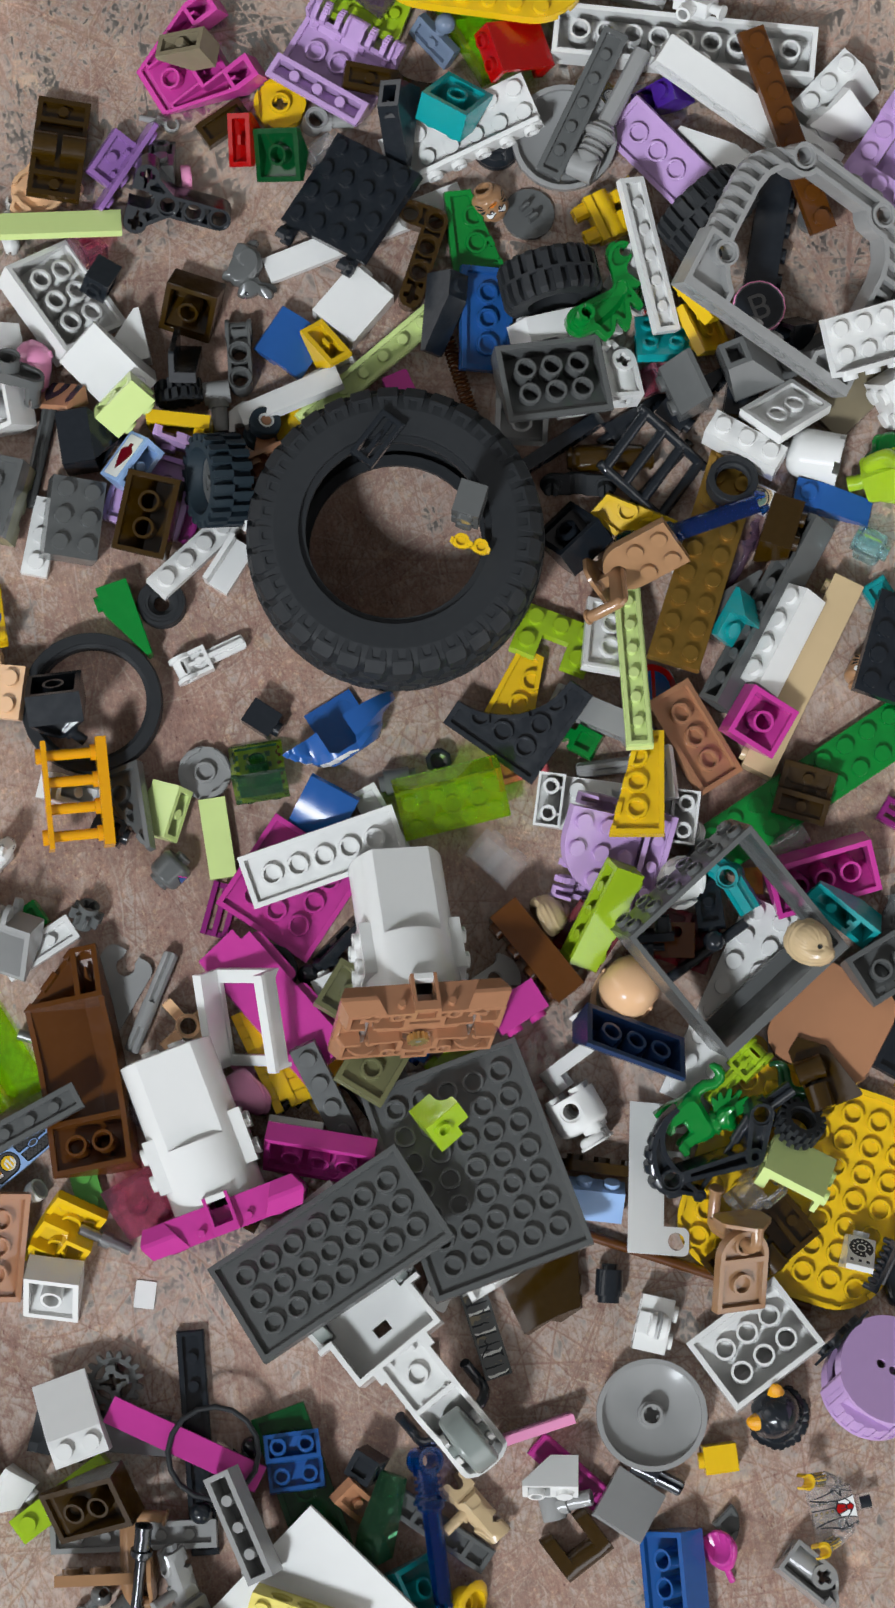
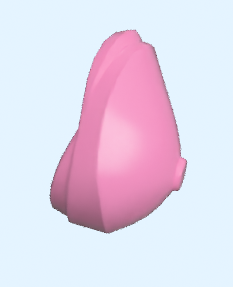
M30 339L21 343L17 347V351L21 355V362L43 372L45 376L44 388L41 392H44L49 387L53 354L43 343Z
M238 1069L229 1074L226 1080L236 1107H242L243 1111L248 1110L249 1113L257 1116L267 1115L272 1101L266 1087L246 1069Z

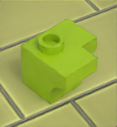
M430 1093L408 1111L419 1127L442 1152L463 1135L458 1126L468 1118L460 1104L452 1096L445 1100H437Z

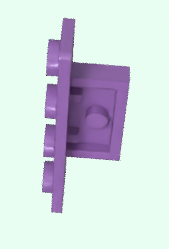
M155 121L148 123L136 142L132 141L117 128L111 130L84 171L105 187L91 208L92 210L103 211V209L107 210L115 200L113 194L117 188L121 189L128 181L129 176L127 173L132 166L136 167L139 157L143 155L141 153L146 145H151L157 137L156 129L159 126L158 123Z

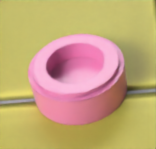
M180 165L181 187L192 190L191 166Z

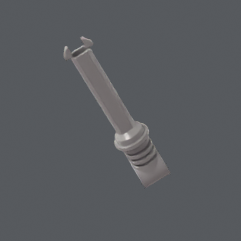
M641 39L631 43V47L634 49L598 119L586 125L585 138H583L579 149L575 150L566 167V175L588 185L594 182L600 169L601 160L604 157L603 154L607 151L606 148L614 144L616 140L614 137V127L650 56H656L654 45L651 46L648 52L639 47Z

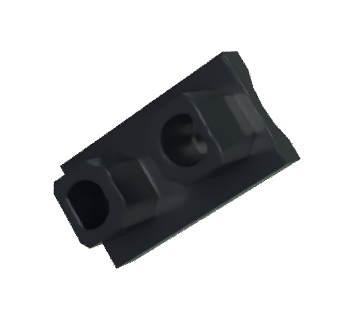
M662 914L654 922L655 928L646 929L637 937L640 943H647L642 945L653 959H655V951H665L664 943L654 942L675 941V927H672L669 914Z

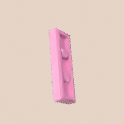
M569 1411L502 1433V1435L506 1439L507 1446L576 1424L573 1413Z

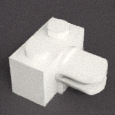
M641 1293L630 1344L631 1348L665 1355V1350H671L674 1335L669 1333L671 1322L676 1323L679 1314V1307L675 1306L676 1300Z

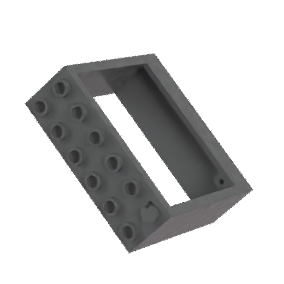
M733 819L721 822L716 827V832L710 838H706L698 843L693 854L681 859L676 864V869L669 876L666 875L659 879L655 885L656 888L649 894L641 896L636 901V906L629 913L626 912L619 916L615 921L616 925L610 929L708 1048L728 1059L732 1058L849 948L755 829L749 824ZM739 844L800 920L812 918L825 926L832 937L835 958L829 964L821 967L808 966L794 960L783 946L704 1020L638 941L637 937Z

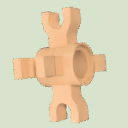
M168 998L161 1005L175 1020V1030L159 1043L164 1050L168 1049V1044L179 1041L182 1038H191L193 1040L202 1037L198 1010L193 1014H184L171 998ZM185 1018H191L195 1022V1029L189 1034L183 1033L180 1029V1024Z

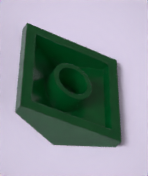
M300 127L254 128L253 138L257 182L304 181L309 152Z

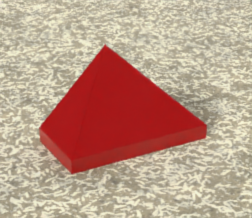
M252 112L227 113L229 167L255 166L253 129L261 127Z

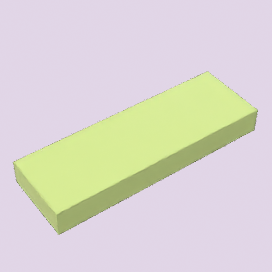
M221 796L198 800L210 880L231 878L235 875L237 869L226 798Z

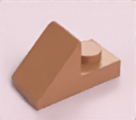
M350 1477L340 1484L329 1496L334 1504L362 1527L382 1508L381 1504L360 1483Z

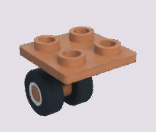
M267 407L255 409L249 418L250 430L246 431L245 428L243 431V439L246 445L254 450L250 452L248 458L249 461H252L253 469L251 470V476H254V480L266 467L265 463L273 450L281 444V441L277 442L275 440L281 428V418L279 415L263 416L266 415Z

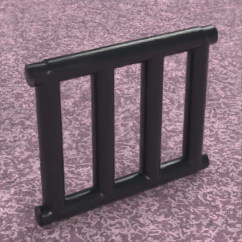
M641 404L637 409L639 413L606 459L600 460L596 467L636 504L668 516L699 472L705 471L707 462L644 404ZM647 421L657 431L622 477L612 467ZM666 438L674 446V449L640 493L631 483L663 439ZM684 455L693 464L660 509H658L649 500L680 457Z

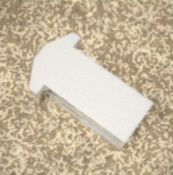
M600 339L614 408L637 407L645 393L634 353L628 348L619 346L614 340L609 339L607 342H604Z

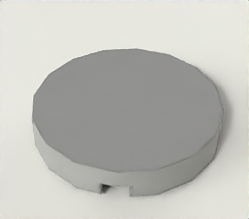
M208 746L196 747L188 751L181 759L178 779L182 787L193 792L192 797L200 800L215 798L222 795L229 787L232 778L231 765L227 757L218 749Z

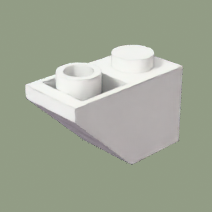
M550 1455L522 1481L523 1497H528L531 1500L556 1497L562 1501L578 1498V1455Z

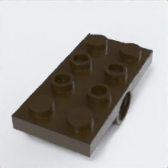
M39 96L26 196L79 204L91 104Z
M785 1190L759 1210L771 1217V1223L764 1231L763 1237L769 1248L767 1278L778 1272L789 1262V1259L820 1234L818 1229ZM718 1246L700 1260L713 1278L715 1254Z

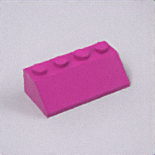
M863 831L776 856L805 893L820 880L856 897L883 890L872 841ZM763 875L778 919L796 915Z

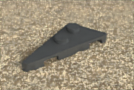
M134 760L109 770L112 803L115 804L116 811L124 822L131 826L137 834L135 837L148 851L156 850L143 762Z

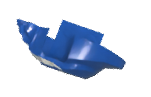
M349 689L304 716L315 734L284 753L283 756L294 762H301L305 765L313 764L322 768L336 767L380 738L383 714L395 700L393 691L384 692L360 705Z

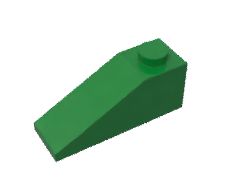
M124 578L95 588L98 596L93 599L98 613L104 612L106 618L149 659L154 658L127 579Z

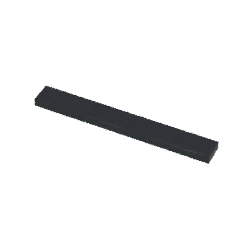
M204 1329L176 1331L182 1416L196 1407L210 1405ZM210 1411L198 1412L182 1424V1427L212 1440ZM185 1461L187 1487L195 1493H199L205 1486L203 1480L211 1477L213 1473ZM187 1494L189 1519H191V1507L195 1503L203 1502L204 1500L193 1498ZM212 1507L211 1518H217L218 1522L217 1512L215 1508ZM219 1529L218 1547L191 1549L192 1557L220 1554Z

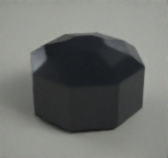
M443 748L430 750L425 758L427 769L435 775L447 773L452 765L450 753Z

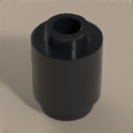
M602 1263L601 1269H596L595 1295H597V1302L619 1304V1297H622L623 1270H618V1264Z

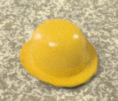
M475 1580L469 1585L456 1587L449 1595L447 1608H485L488 1595L486 1583L483 1580Z

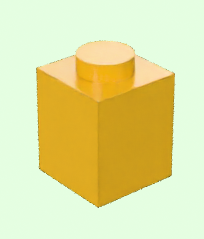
M733 1440L700 1445L701 1452H697L699 1469H704V1473L707 1476L740 1471L736 1443Z

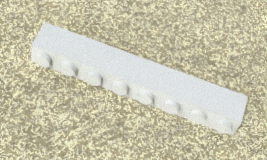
M671 34L664 41L649 67L765 148L777 147L758 93L754 91L753 86L745 81L736 79L728 68L718 66L712 62L710 56L705 52L697 51L689 46V42L684 37ZM800 123L807 142L819 145L830 158L842 161L845 154L839 151L840 148L836 144L823 140L818 136V132L815 129L803 126Z

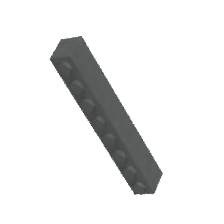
M806 512L807 517L803 528L798 527L796 535L800 536L796 552L790 551L787 560L771 561L752 598L756 603L760 628L757 629L745 624L733 647L725 646L699 694L701 699L717 711L727 714L744 684H748L740 677L788 583L805 587L835 530L818 515Z

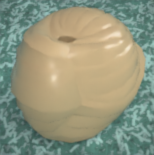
M549 894L538 895L530 901L532 917L543 932L550 936L558 935L570 917L568 903Z
M812 918L797 920L787 927L783 937L784 948L797 962L808 966L821 967L829 964L835 958L832 937L825 926Z

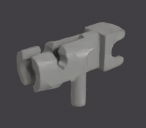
M172 1542L159 1549L157 1558L160 1572L163 1578L166 1579L168 1587L166 1588L167 1592L150 1603L151 1608H164L172 1601L175 1602L172 1605L173 1608H211L206 1594L201 1593L192 1571V1565L185 1563L188 1555L184 1545L177 1546L176 1542Z

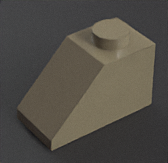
M204 26L159 35L155 58L159 61L192 71L216 67L220 44Z

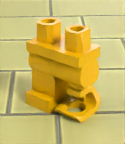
M603 188L583 197L581 203L571 210L570 215L576 225L588 219L591 228L581 233L585 244L592 246L599 243L600 246H603L608 242L628 235L623 210L616 211L615 205L621 204L617 188L611 192Z

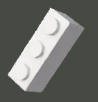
M718 409L706 427L701 442L724 456L739 455L747 458L755 466L757 473L770 481L773 480L783 463L788 450L787 446L776 443L763 433Z

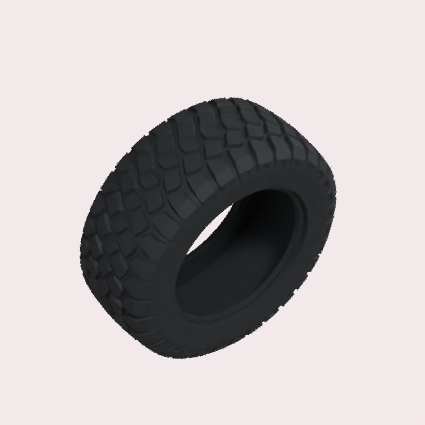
M398 387L378 388L377 391H370L368 389L352 393L350 397H340L325 404V408L318 411L315 410L301 420L300 425H297L295 428L293 427L281 440V444L273 450L265 463L266 467H264L259 475L254 488V495L251 498L246 529L247 559L254 589L266 616L284 641L304 660L325 674L354 686L379 691H413L438 686L467 674L488 660L512 636L526 615L540 581L545 551L544 519L539 495L525 462L509 439L487 418L482 417L477 411L467 405L458 403L453 398L438 393L432 394L426 390L406 388L404 390L398 389ZM383 408L403 422L405 428L372 470L383 467L415 468L441 478L457 491L461 478L489 486L488 499L479 527L482 539L486 540L491 548L490 554L481 555L473 575L452 599L432 611L406 618L373 616L345 604L324 585L310 559L312 530L319 512L326 501L343 484L362 473L371 471L364 462L359 461L349 451ZM386 417L360 448L359 451L361 453L365 451L388 421ZM395 424L391 426L388 432L384 435L381 441L370 453V455L368 456L369 459L373 457V455L381 447V445L388 438L391 432L395 429Z

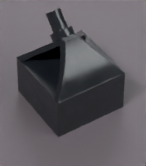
M87 407L54 412L62 464L68 476L100 472L114 448L120 446L128 435L123 434L120 438L116 437L95 419L94 412Z
M73 670L27 676L24 700L29 728L55 738H72L83 745L88 736L78 730V726L84 721L86 706L82 671Z

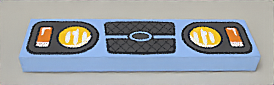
M47 1129L0 1154V1189L49 1149Z

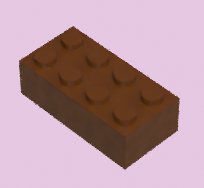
M516 897L489 918L491 925H489L488 929L497 941L501 938L508 945L505 951L514 962L520 960L525 966L522 972L528 979L532 978L534 982L537 981L542 988L540 992L549 1005L554 1002L558 1006L585 983Z

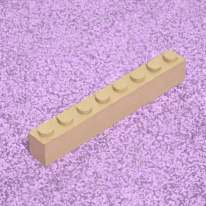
M837 573L833 575L832 579H825L820 593L824 594L822 600L826 603L779 696L776 697L797 710L799 714L773 759L744 746L738 757L743 760L741 763L742 769L767 781L772 778L864 586Z

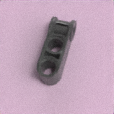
M247 318L246 321L230 322L227 319L224 321L227 344L228 380L234 395L246 397L251 394L254 388L252 320ZM239 352L247 355L245 359L240 361L235 360L233 357ZM238 378H246L248 380L244 386L234 384Z

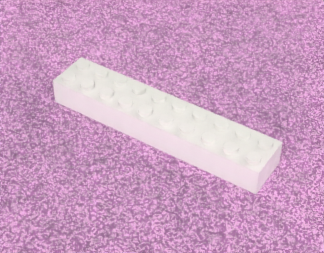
M578 3L574 9L566 11L559 15L557 20H554L551 55L554 63L585 66L606 25L629 36L614 68L616 70H623L634 49L631 47L632 42L641 39L639 47L648 52L651 46L654 45L655 53L657 54L664 41L671 34H674L675 36L684 37L689 42V46L695 50L708 54L711 61L718 66L728 68L732 72V76L739 81L754 83L736 35L763 24L786 87L806 89L814 80L819 27L724 18L722 21H719L713 16H709L707 19L692 16L687 22H682L677 19L676 14L673 12ZM650 56L643 72L659 74L649 67L654 57Z

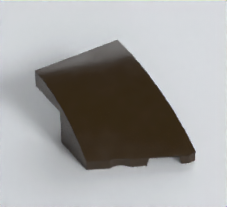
M580 1250L526 1270L501 1286L524 1334L530 1335L550 1321L562 1322L583 1308L582 1294L580 1292L582 1282L578 1267Z

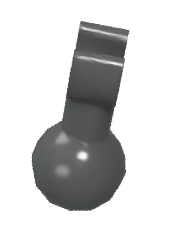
M94 1586L91 1590L89 1601L86 1604H80L76 1608H97L98 1606L107 1605L112 1599L110 1587Z

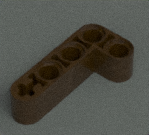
M409 200L399 214L398 219L403 227L419 232V236L399 292L398 303L402 310L413 312L420 307L424 297L427 273H431L448 225V217L441 209L415 200ZM406 209H413L417 212L418 217L414 220H408L404 217L403 212ZM436 217L442 221L443 226L434 229L429 225L428 221ZM429 242L434 246V251L430 254H425L421 251L420 245ZM421 267L425 270L426 276L422 279H416L412 275V269ZM411 286L416 287L415 300L410 304L406 302L407 298L405 296L409 295Z

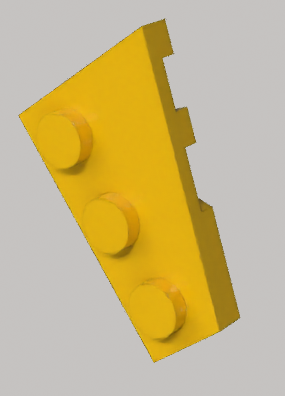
M608 492L590 511V514L597 517L603 526L619 540L661 517L664 518L676 536L686 526L685 523Z
M516 653L484 712L518 714L536 709L544 657L536 653L534 660H530Z

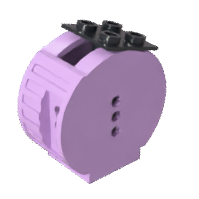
M866 1311L860 1317L855 1314L834 1334L835 1336L819 1350L818 1354L821 1357L814 1365L817 1366L825 1359L821 1372L822 1389L820 1394L826 1409L833 1419L855 1436L867 1440L885 1441L895 1438V1316L876 1315L863 1319L869 1313Z

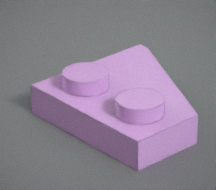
M154 424L152 435L156 445L163 452L174 454L175 451L186 453L185 447L189 445L188 440L192 436L179 431L176 434L162 431V425Z

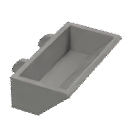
M15 897L13 906L0 904V974L25 982L42 942L44 919L23 912L24 900L20 897Z

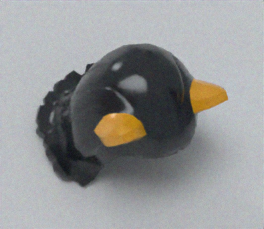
M773 1383L768 1392H764L754 1399V1403L751 1404L752 1415L746 1420L754 1440H757L761 1445L771 1447L772 1450L778 1449L780 1451L794 1446L795 1443L801 1441L800 1435L806 1434V1429L809 1426L807 1421L810 1419L806 1399L801 1397L798 1390L793 1389V1386L785 1385L782 1387L777 1383Z

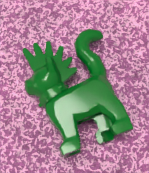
M715 1062L709 1064L710 1069L715 1073L712 1079L701 1080L689 1091L674 1100L666 1102L652 1112L658 1120L662 1113L673 1103L677 1106L680 1112L671 1120L666 1133L670 1137L675 1134V1128L678 1125L684 1124L688 1130L675 1143L685 1158L690 1154V1148L695 1144L705 1142L715 1134L720 1135L722 1130L734 1131L738 1125L736 1117L743 1113L745 1101L749 1098L747 1095L740 1098L742 1094L741 1089H738L731 1097L732 1089L729 1087L724 1097L720 1091L717 1094V1100L713 1096L710 1097L713 1110L707 1113L701 1101L702 1094L718 1088L725 1081V1070L722 1065Z

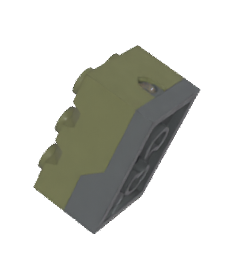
M0 454V544L15 548L20 532V519L25 514L27 507L26 498L28 491L32 490L36 471L24 459Z

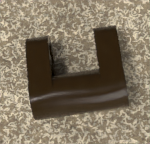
M579 1508L571 1515L588 1537L568 1553L564 1551L550 1531L538 1540L570 1583L614 1549L611 1542L585 1508Z

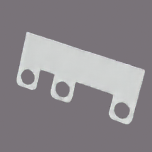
M630 1101L627 1253L684 1257L689 1253V1232L685 1228L664 1226V1194L650 1187L647 1181L649 1174H646L643 1168V1161L646 1159L643 1155L644 1148L648 1145L646 1141L657 1121L652 1112L664 1104ZM684 1125L681 1128H675V1133L684 1134L688 1129ZM667 1151L671 1159L674 1157H679L683 1161L690 1159L689 1155L685 1158L681 1152ZM670 1172L665 1176L664 1179L670 1180L675 1176V1174ZM673 1233H679L684 1238V1247L679 1251L671 1249L668 1244L669 1236Z

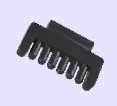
M888 1237L883 1239V1242L887 1245L882 1246L884 1252H879L881 1258L878 1257L876 1259L878 1264H874V1269L876 1270L871 1274L873 1277H868L870 1283L864 1282L862 1285L863 1288L875 1294L878 1293L881 1285L885 1286L895 1264V1241Z

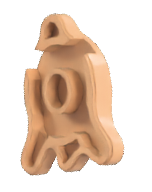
M29 162L26 168L19 171L12 181L10 212H56L63 202L26 196ZM81 183L80 196H82V195H83V192H84V187H83L82 183Z

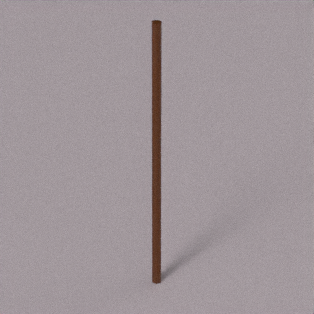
M589 1230L594 1243L627 1253L626 1241ZM628 1253L714 1281L712 1275L702 1265L667 1255ZM790 1297L798 1308L810 1312L812 1304Z

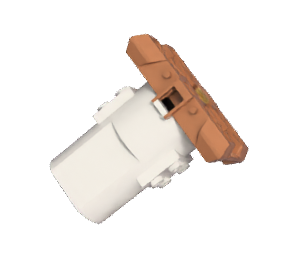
M429 846L371 849L362 853L351 862L348 868L356 922V933L351 936L352 946L348 947V959L350 963H354L355 971H352L353 988H345L341 996L328 1043V1051L337 1060L386 1056H400V1058L426 1057L428 1053L490 1049L496 1031L499 1029L505 1014L512 988L502 978L466 980V969L470 968L471 965L470 953L465 951L464 947L467 938L466 929L461 927L460 917H451L440 854Z

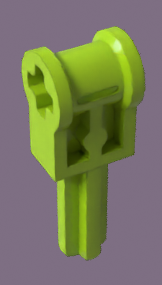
M756 1036L726 1062L730 1068L725 1073V1081L718 1088L704 1093L703 1097L710 1105H712L711 1096L717 1100L719 1091L724 1097L729 1087L733 1089L741 1080L747 1084L774 1057L772 1052L768 1053L757 1042L758 1038Z

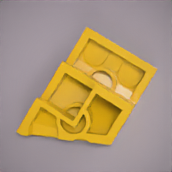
M59 1190L27 1240L25 1261L29 1259L30 1254L84 1261L90 1254L94 1241L79 1235V1228L81 1224H85L99 1231L107 1221L109 1211L63 1190Z

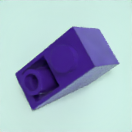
M665 77L631 94V99L636 95H640L660 116L675 113L695 103V99Z

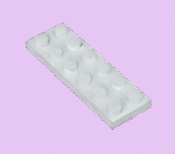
M389 804L237 857L254 909L349 877L348 868L351 862L368 850L406 847L393 806Z

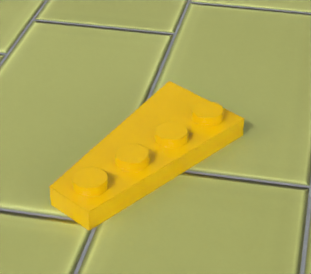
M653 730L654 749L631 750L609 837H664V730Z

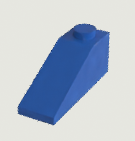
M798 477L795 482L792 498L805 502L804 512L863 527L868 526L873 502H869L867 498L824 482Z

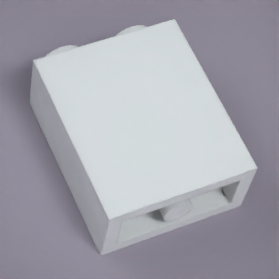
M363 265L356 267L351 278L342 275L312 309L313 318L317 321L323 319L341 341L352 350L357 347L394 304L393 290L386 283L381 282L379 284L372 278L373 274Z

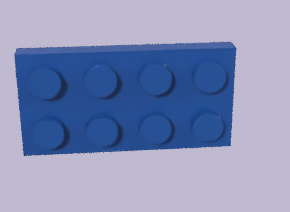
M465 264L459 267L460 273L469 276L467 300L459 317V371L493 374L490 358L494 347L510 345L507 327L513 324V318L504 311L496 277L499 268Z

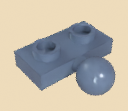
M425 12L418 16L408 33L443 70L451 66L461 50L447 35L456 26L455 18L449 13L439 14L434 22Z

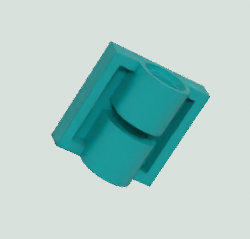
M648 316L634 317V351L637 362H668L685 349L690 348L689 338L685 330L680 326L681 329L675 333L653 335Z

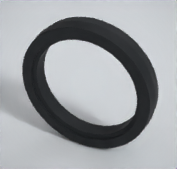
M81 633L68 636L52 644L37 657L30 667L29 676L48 674L65 658L85 651L111 653L128 662L137 671L144 684L146 712L136 735L121 749L108 754L109 770L136 760L151 745L162 720L163 692L155 669L137 648L115 636L102 633ZM24 706L23 724L28 737L36 749H39L40 741H45L46 751L60 750L47 735L29 728L26 706ZM90 758L50 761L60 768L79 774H92V771H96V761L90 760Z

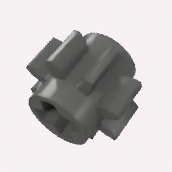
M84 898L81 901L76 900L74 906H71L68 917L74 918L72 924L77 930L88 932L91 929H97L98 924L102 922L104 913L99 911L100 905L97 901L91 898Z

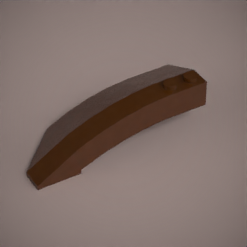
M96 943L70 948L63 956L64 960L57 970L52 972L40 988L41 992L32 1004L29 1003L24 1010L37 1065L42 1098L72 1082L85 1105V1108L47 1128L54 1179L113 1174L142 1168L134 1107L120 1071L126 1066V1061Z

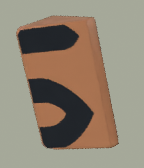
M54 382L42 393L41 406L39 408L70 410L86 406L88 404L86 387L84 384Z

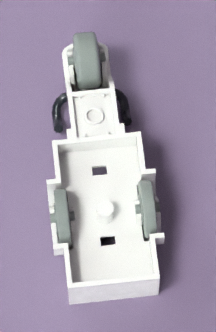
M328 1180L314 1193L307 1197L304 1200L303 1204L296 1206L284 1217H286L287 1215H289L290 1213H292L293 1211H295L296 1209H298L299 1207H301L302 1205L316 1197L318 1194L332 1186L334 1183ZM414 1266L308 1336L317 1346L318 1354L323 1357L331 1351L360 1388H366L376 1379L381 1386L387 1383L429 1437H424L404 1412H398L395 1420L419 1447L432 1448L439 1446L463 1477H479L491 1469L503 1457L507 1448L506 1439L483 1410L490 1395L487 1381L469 1359L465 1358L460 1362V1367L479 1390V1395L475 1400L431 1347L435 1343L431 1334L445 1322L415 1286L414 1282L421 1275ZM386 1320L392 1329L379 1339L373 1330Z

